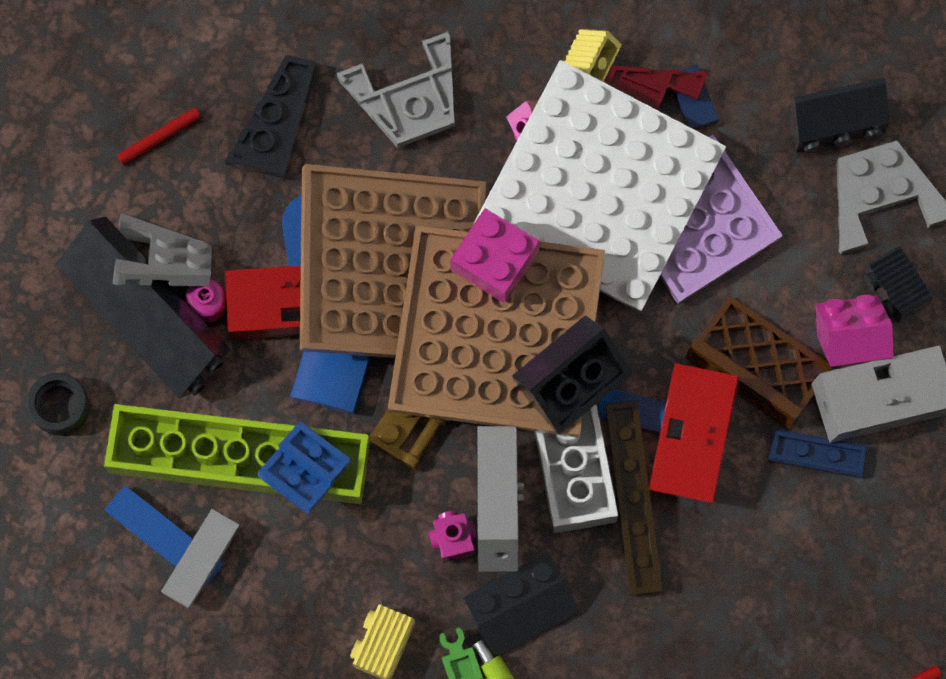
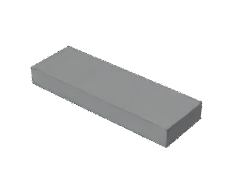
M211 509L163 587L162 594L190 609L239 530L240 525Z

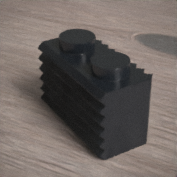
M900 246L870 262L864 270L866 273L864 280L868 288L872 292L877 290L883 300L881 303L889 318L894 317L897 323L927 307L933 300V295Z

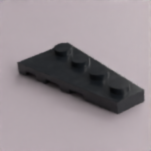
M289 55L284 57L267 87V92L261 102H258L255 107L253 116L237 138L238 142L232 152H229L226 157V165L286 178L316 69L315 61Z

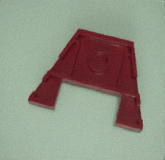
M611 66L604 83L658 111L666 90L697 101L708 73Z

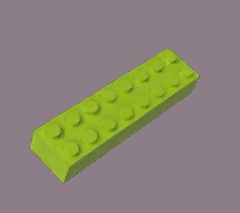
M114 404L104 467L109 474L281 495L260 479L258 472L279 449L282 440L295 426ZM310 428L351 459L345 470L321 500L362 505L370 447L369 435Z

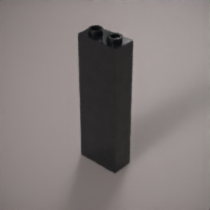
M107 217L88 220L55 265L178 398L190 394L193 396L199 394L207 386L205 380L209 375L216 373L225 364L223 358L231 349L166 280H152L151 285H140L137 279H126L125 285L113 284L116 259L148 264V261Z

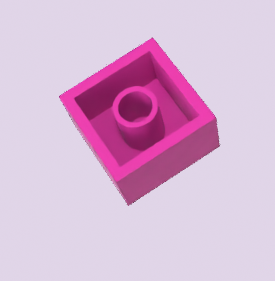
M484 208L450 259L451 271L501 302L506 303L538 254L539 240Z
M860 295L856 299H830L825 303L816 304L817 338L830 366L893 358L892 322L878 296Z

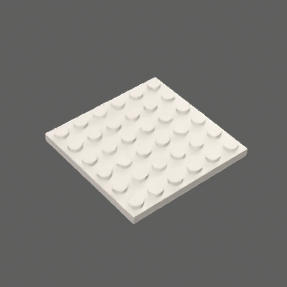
M560 60L476 220L484 208L541 242L605 250L600 292L641 312L726 146Z

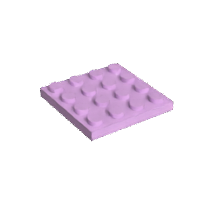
M713 134L709 136V138L718 142ZM725 151L659 276L677 304L774 244L783 236Z

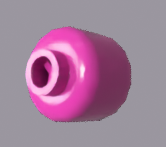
M210 279L209 286H190L187 289L186 302L206 323L215 322L225 314L227 310L226 292L216 280Z

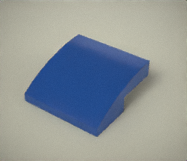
M304 351L290 397L295 401L322 405L328 410L356 414L372 356Z
M300 421L282 440L279 449L259 470L258 477L309 515L333 486L351 459Z

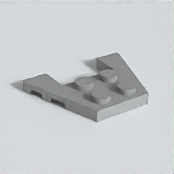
M448 32L422 41L433 70L386 88L373 91L363 64L337 73L339 82L397 148L455 127L450 35Z
M898 141L838 158L837 195L839 202L838 229L840 255L865 248L868 245L858 216L910 200H918L928 228L946 223L945 199Z
M125 214L120 215L118 230L128 240L149 243L148 264L116 259L113 284L125 285L126 279H137L140 285H151L152 280H169L170 286H209L212 257L211 244Z

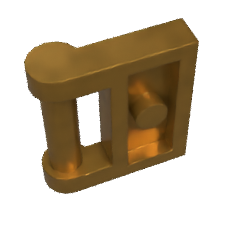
M387 409L369 436L370 444L408 468L416 470L421 463L419 458L440 426H445L448 420L428 417L430 418L429 422L407 453L401 450L422 416L388 412Z

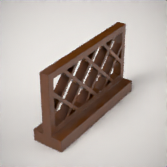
M731 296L727 298L700 336L695 339L685 357L701 369L739 376L737 394L788 430L814 395L813 388L811 387L808 391L807 385H812L811 383L816 378L805 379L802 365L813 364L821 369L822 373L832 371L833 366H830L828 362ZM732 308L739 313L743 324L727 325L725 319L727 310ZM720 321L721 326L715 327V326L718 324V322ZM761 328L767 332L768 341L753 343L750 329ZM744 330L747 344L731 346L728 332ZM723 332L725 347L715 348L705 340L709 334ZM787 346L793 350L794 359L779 361L776 347ZM770 348L773 362L757 364L755 349ZM749 350L751 365L741 366L735 362L733 352ZM796 366L799 380L784 382L780 367ZM775 368L778 383L767 384L761 380L759 370ZM801 386L803 399L799 405L787 398L785 388Z

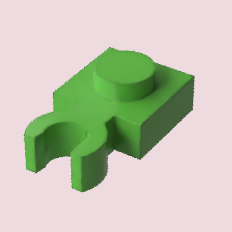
M456 628L458 640L455 643L447 642L444 633H441L440 643L450 653V655L442 657L448 679H483L473 647L463 650L464 633L461 628Z

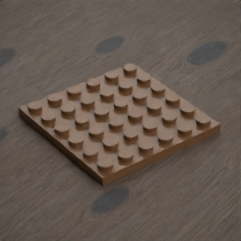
M305 164L302 167L300 351L395 358L416 225L469 232L486 201V181Z
M416 225L388 412L490 426H512L519 430L559 435L526 399L512 378V375L585 315L593 321L596 320L605 250L539 241L538 254L506 303H503L451 271L450 259L468 232ZM583 416L560 435L580 438Z

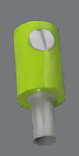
M483 640L473 645L484 662L480 670L486 679H514L501 656L494 658Z

